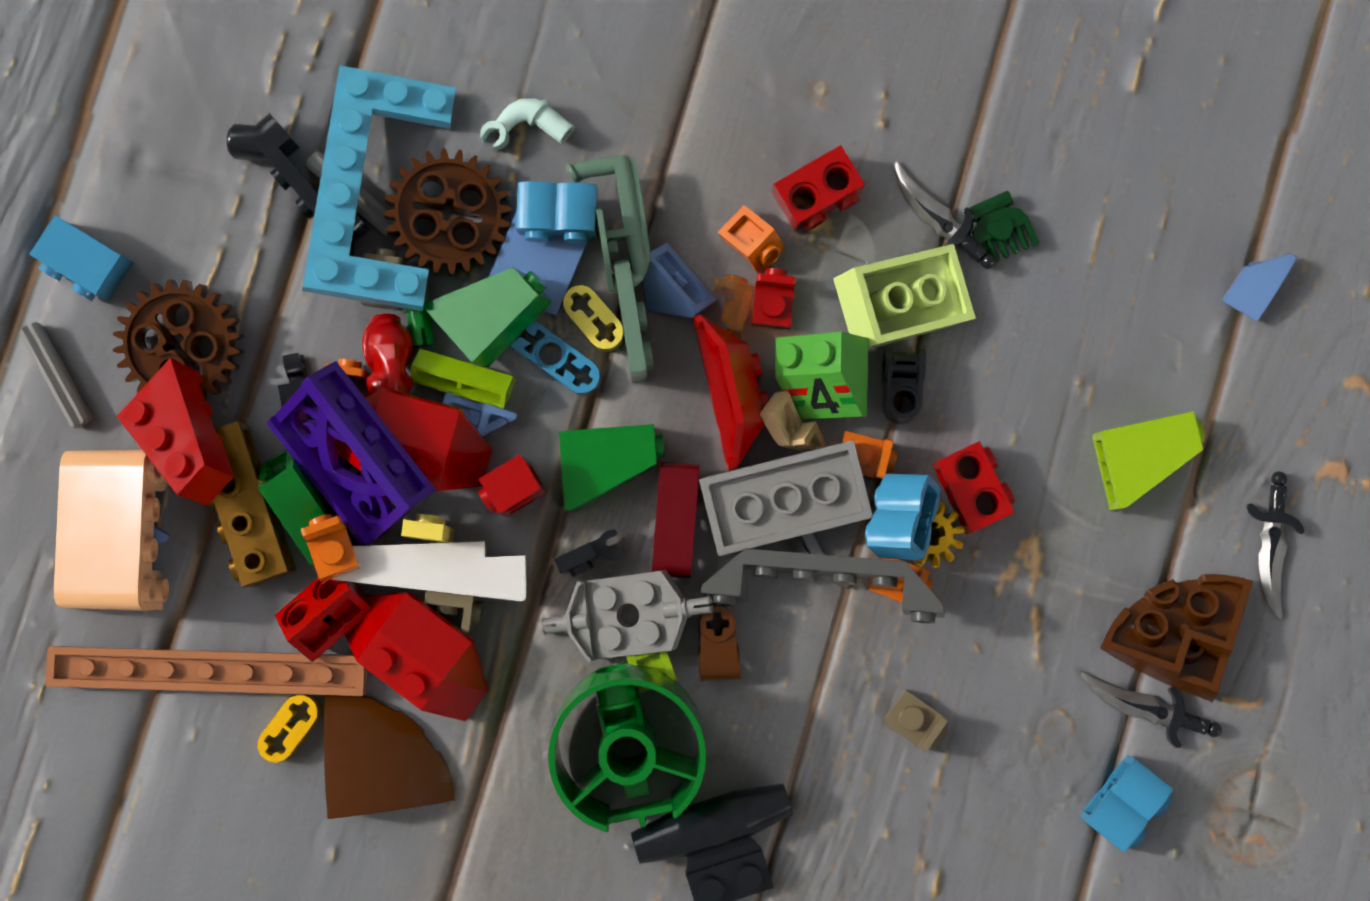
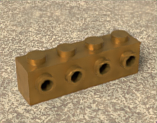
M236 421L215 428V432L221 435L234 478L213 499L210 506L216 507L220 519L216 523V528L222 543L228 544L232 556L228 563L234 580L236 582L240 581L242 587H253L296 572L281 522L258 490L261 462L249 425Z

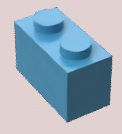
M54 215L29 254L42 262L38 268L39 270L58 281L65 276L75 282L71 289L90 301H93L95 296L109 301L134 263Z

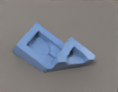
M1287 253L1272 259L1249 262L1236 277L1223 296L1222 301L1253 320L1258 321L1280 288L1297 257Z
M447 392L444 394L442 401L443 404L461 408L482 437L515 420L517 413Z

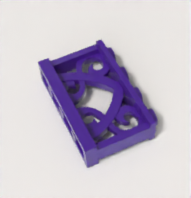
M337 361L309 375L301 383V387L267 421L269 428L336 514L342 518L346 527L361 546H368L386 534L436 490ZM312 399L318 408L309 401ZM306 414L310 415L315 420H310ZM334 438L345 442L360 460L364 477L350 472L337 455ZM389 499L396 507L394 510L392 509Z

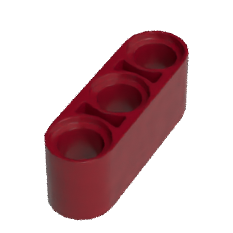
M660 462L652 572L666 570L671 577L691 578L700 464Z

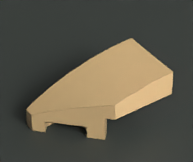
M775 392L760 412V416L776 443L781 447L804 452L827 447L816 421L802 423L789 392Z

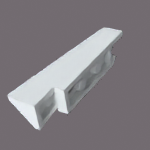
M485 541L353 546L360 569L332 578V580L513 601H524L527 597L526 557H487Z

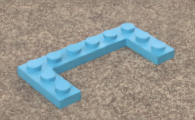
M339 65L302 291L418 311L423 310L429 269L350 256V249L372 115L449 129L455 87Z

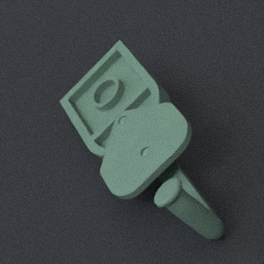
M618 155L586 160L573 165L568 163L566 167L574 183H580L579 181L591 177L611 174L616 176L623 228L605 231L602 209H596L608 291L618 292L631 382L647 381V370L653 369V357L650 340L642 341L641 332L647 331L644 301L636 302L634 287L643 281L647 273L651 252L636 162L627 155ZM626 239L628 259L613 261L615 274H612L609 256L618 255L617 241Z

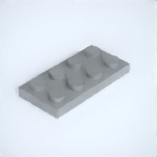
M854 440L699 479L718 556L870 519L873 516Z

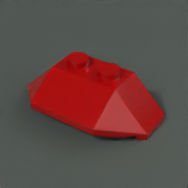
M702 315L693 316V324L727 471L736 470L765 425L760 412L769 401L767 391L759 392L756 377L762 376L758 353H750L749 344Z
M385 388L364 396L434 486L435 491L482 486L479 478L486 475L492 447L483 439L461 408ZM334 438L336 452L362 472L360 460L345 442Z
M411 592L378 595L366 594L365 597L372 609L345 634L356 661L419 710L466 722L489 690L487 681L484 680L483 669L474 640Z

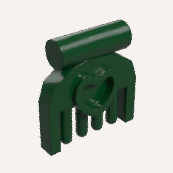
M1008 190L969 207L974 214V222L979 220L972 231L973 238L982 246L985 242L989 253L995 257L996 263L1000 261L993 242L998 244L1004 258L1009 257V252L1005 245L1007 241L1013 253H1019V248L1012 235L1014 230L1023 249L1027 250L1029 248L1021 228L1022 225L1032 247L1040 244L1028 216L1021 209L1009 207L1014 203Z

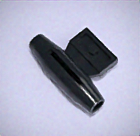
M783 783L740 789L691 804L677 818L673 817V812L671 811L646 824L645 827H640L631 832V837L640 864L688 857L685 873L694 901H735L774 888L762 848L751 836L793 815V811Z

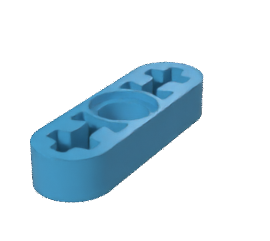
M535 320L526 328V331L536 340L539 333L545 336L536 342L532 354L526 351L531 347V344L521 337L510 345L516 352L577 395H589L600 384L599 370L591 360ZM556 344L562 349V358L557 364L547 365L541 361L540 352L545 345ZM570 355L576 358L571 362L573 367L579 371L585 370L586 367L591 370L589 376L592 382L589 385L582 383L579 387L575 386L576 378L568 370H565L564 376L557 374L567 365Z

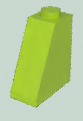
M1194 411L1092 434L1109 510L1130 506L1203 450L1202 442L1205 440L1204 428L1201 421L1195 418Z

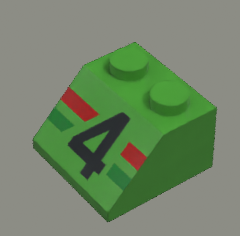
M832 332L776 338L775 378L782 391L789 392L801 420L867 417V337L845 332Z

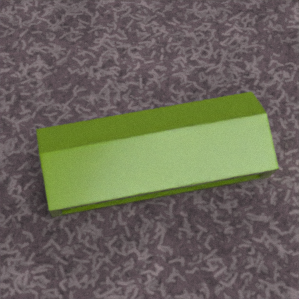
M419 349L411 365V377L414 383L504 409L506 403L509 402L516 381L514 376L424 349Z

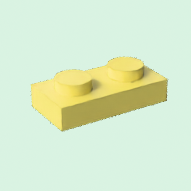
M416 513L415 521L403 519L401 536L421 541L453 543L455 529L446 526V519H442L439 516Z

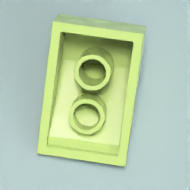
M954 244L854 267L833 278L850 334L867 337L868 350L976 319Z

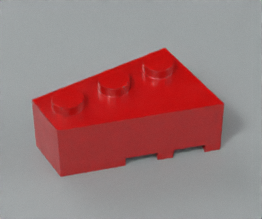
M170 358L116 417L177 495L208 506L234 478L221 435L215 432L210 417L213 414L211 405L205 401L200 384L203 383L200 372Z

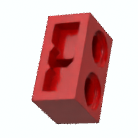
M842 145L775 182L772 194L795 232L803 227L810 231L827 220L825 214L838 207L840 212L858 203L860 201L858 195L862 193L865 184ZM831 175H839L844 178L847 186L842 190H834L828 186L826 178ZM798 194H806L811 197L814 205L806 210L799 209L794 205L793 197Z
M980 441L931 464L953 510L959 515L957 519L960 525L964 526L965 534L973 533L1015 513L1011 504L1015 503L1012 491L1006 482L1000 483L994 471L998 467L996 459L988 446L983 448ZM962 458L972 460L976 466V474L972 479H965L958 471V464ZM981 493L989 495L993 500V510L989 515L981 514L976 508V498Z
M521 454L479 478L483 488L478 491V494L489 512H498L506 517L548 493L529 460Z
M318 577L277 612L275 617L287 642L310 661L314 662L358 624L372 607L358 583L332 579L321 582Z

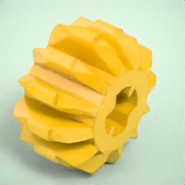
M939 503L937 514L931 523L933 525L932 530L938 529L939 537L933 539V546L929 545L924 559L916 560L915 564L917 566H923L929 555L932 568H938L941 562L940 555L947 562H952L955 559L953 553L948 548L949 546L954 549L963 548L964 544L959 540L953 539V534L964 533L965 528L964 526L952 528L950 523L958 518L957 512L954 511L943 517L946 509L945 503Z

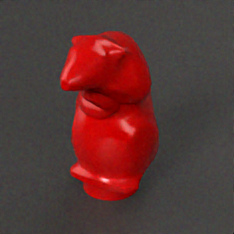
M395 314L373 316L362 336L364 358L367 365L373 371L366 379L368 391L372 393L385 388L410 395L414 380L406 372V365L412 356V336L406 327L401 324L399 316Z

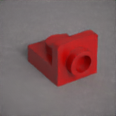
M768 268L765 269V274L757 273L751 326L780 329L791 328L796 277L788 276L787 270Z

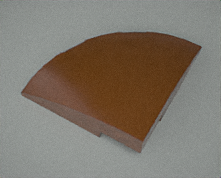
M1202 574L1195 580L1177 583L1172 579L1147 590L1144 597L1130 608L1125 607L1109 628L1100 649L1160 682L1213 702L1218 694L1228 658L1235 643L1253 581L1222 574Z
M325 695L324 771L328 819L382 813L456 800L450 772L441 752L435 750L431 742L424 735V729L402 711H395L383 704L377 703L376 699L371 697Z

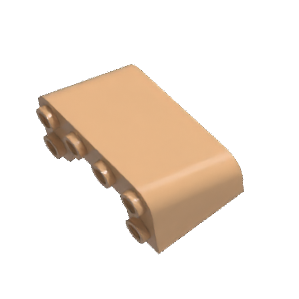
M142 449L67 450L63 453L59 469L54 599L57 607L63 609L163 610V602L167 601L169 595V583L166 578H163L160 571L152 570V562H155L158 556V542L156 538H153L154 522L158 521L160 515L159 499L155 498V491H164L168 483Z

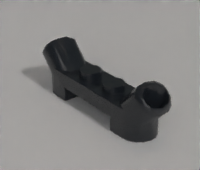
M270 113L256 125L234 124L231 126L226 140L229 154L237 160L271 162L275 169L270 174L285 191L290 187L295 190L300 196L295 203L311 220L315 214L318 192L288 158L300 147ZM357 214L350 256H354L355 241L370 230Z

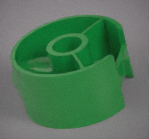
M627 663L597 669L581 680L562 702L555 719L549 743V771L557 794L565 806L577 818L591 827L604 832H609V825L612 823L636 818L639 819L640 827H645L646 816L670 811L673 812V817L677 818L689 806L702 783L706 765V748L700 715L686 690L677 681L659 670ZM636 686L660 692L674 701L684 711L697 735V747L694 758L656 746L655 731L652 724L644 717L641 699L637 694ZM596 692L598 702L596 707L602 731L599 745V762L578 781L574 782L562 761L559 748V731L570 712L582 700ZM633 737L638 739L645 746V749L633 758H624L617 755L610 745L619 738ZM653 768L684 778L671 791V798L610 810L609 804L598 801L588 795L607 777L612 782L623 785L626 799L648 795L650 793L646 778L652 773Z

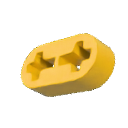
M298 694L290 697L283 704L258 739L257 748L263 759L278 763L290 758L296 752L321 717L322 708L316 697L308 694ZM307 703L309 705L307 713L311 716L310 719H301L293 726L291 721L297 714L296 709L293 708L294 705L299 706ZM285 730L288 731L289 734L282 743L286 750H279L273 753L270 750L273 746L272 741L269 740L270 736L275 738L280 736Z

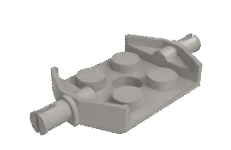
M666 570L581 581L576 583L566 614L559 617L542 618L541 626L556 624V626L541 629L544 635L559 632L568 633L586 661L673 651L678 647L687 618H690L691 615L713 613V606L698 608L697 605L713 602L711 596L696 599L685 598ZM626 604H633L639 611V620L634 626H628L621 618V611Z

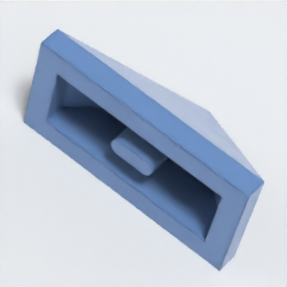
M667 242L651 251L649 267L643 279L646 311L693 318V316L698 315L717 301Z

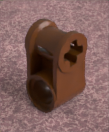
M709 605L713 606V613L719 612L721 618L728 620L727 625L721 626L720 633H714L712 627L706 626V621L713 620V613L700 614L699 616L700 646H698L700 682L740 679V655L735 618L728 608Z

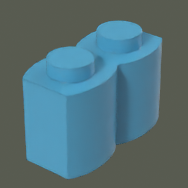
M518 182L516 230L518 234L525 235L526 241L536 243L548 242L550 236H562L565 242L573 244L587 243L588 238L597 237L596 209H598L599 196L597 185L573 182Z
M885 474L880 486L875 491L874 500L877 510L865 529L867 547L879 558L923 560L930 543L931 523L935 519L939 507L940 487L930 475Z
M1127 755L1111 773L1104 786L1090 800L1079 817L1118 849L1125 852L1129 847L1134 849L1142 842L1147 833L1145 829L1147 822L1153 816H1161L1168 809L1172 800L1169 796L1173 788L1135 758Z

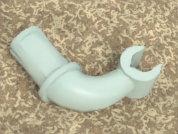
M522 98L509 104L496 121L485 123L481 129L480 137L485 142L491 133L499 132V139L492 147L496 151L502 150L509 143L510 136L508 132L516 124L526 121L530 126H538L557 142L563 144L570 137L575 126L549 106L550 101L547 99Z

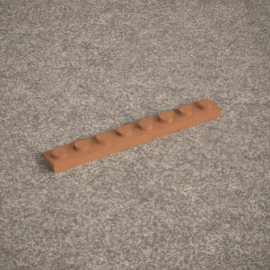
M47 646L45 687L341 696L366 695L367 669L356 661L354 655L322 654L312 662L302 653Z

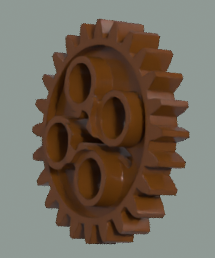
M442 148L440 159L437 160L434 159L430 151H426V163L421 164L414 157L411 158L412 172L400 167L399 175L403 182L390 181V188L397 195L385 196V203L393 206L394 209L385 211L384 219L395 221L394 224L387 228V234H399L400 237L394 242L395 249L407 246L408 250L404 260L409 261L417 256L419 257L418 268H424L427 263L433 264V275L436 276L441 266H447L449 276L453 277L455 267L458 265L461 266L466 274H469L471 261H474L482 268L485 264L482 256L483 253L493 258L496 256L497 252L492 242L503 244L505 241V237L498 230H509L511 223L501 219V216L510 214L511 207L500 205V202L508 197V191H496L502 179L501 177H495L489 180L487 177L491 168L489 164L479 170L476 168L478 156L474 155L466 163L463 162L462 150H458L454 159H449L446 149ZM430 181L436 182L442 187L443 193L437 198H429L423 194L422 186ZM466 190H473L480 195L481 203L477 206L469 207L461 201L460 194ZM420 203L434 210H418L413 207V204ZM445 205L453 206V213L457 214L452 215L450 221L442 219L443 213L440 211L445 209ZM462 215L479 216L482 218V221L477 223L462 217ZM420 219H428L434 223L436 230L429 236H421L414 230L413 226ZM459 227L468 228L473 233L474 240L469 244L461 245L454 240L452 236L453 231Z
M167 279L165 291L160 284L152 283L150 284L151 296L144 291L136 292L140 304L125 303V306L132 314L130 317L118 316L117 320L125 325V330L113 332V336L123 339V345L113 348V352L125 354V359L119 362L117 367L131 369L125 381L135 382L139 380L140 384L136 391L138 393L170 358L195 370V366L190 359L191 357L201 367L199 372L203 383L200 384L205 401H207L206 390L213 395H219L221 390L217 382L231 384L232 379L226 371L228 369H240V366L232 360L233 355L244 354V350L234 347V341L244 338V334L233 333L232 327L236 326L240 319L227 318L226 316L233 306L231 304L218 306L217 304L221 298L220 293L212 292L206 297L207 285L198 284L193 290L192 281L182 280L178 288L175 280ZM184 305L187 307L190 317L188 322L181 326L176 320V312ZM159 314L162 315L163 321L168 328L161 325L157 317ZM150 329H154L158 335V343L153 349H150L145 342L146 333ZM175 336H183L184 340L180 343L183 350H175L174 346L178 343ZM205 337H209L212 340L214 348L212 354L207 358L201 354L199 349L200 342Z

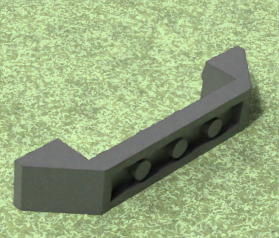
M744 549L703 583L701 587L703 595L706 597L711 596L713 602L711 604L734 607L736 600L747 601L750 570H754L753 576L771 579L777 578L778 572L793 573L794 580L816 582L817 575L833 577V583L856 585L857 579L873 580V586L881 588H897V582H904L902 611L904 615H911L910 621L934 624L935 617L945 618L944 605L906 561Z

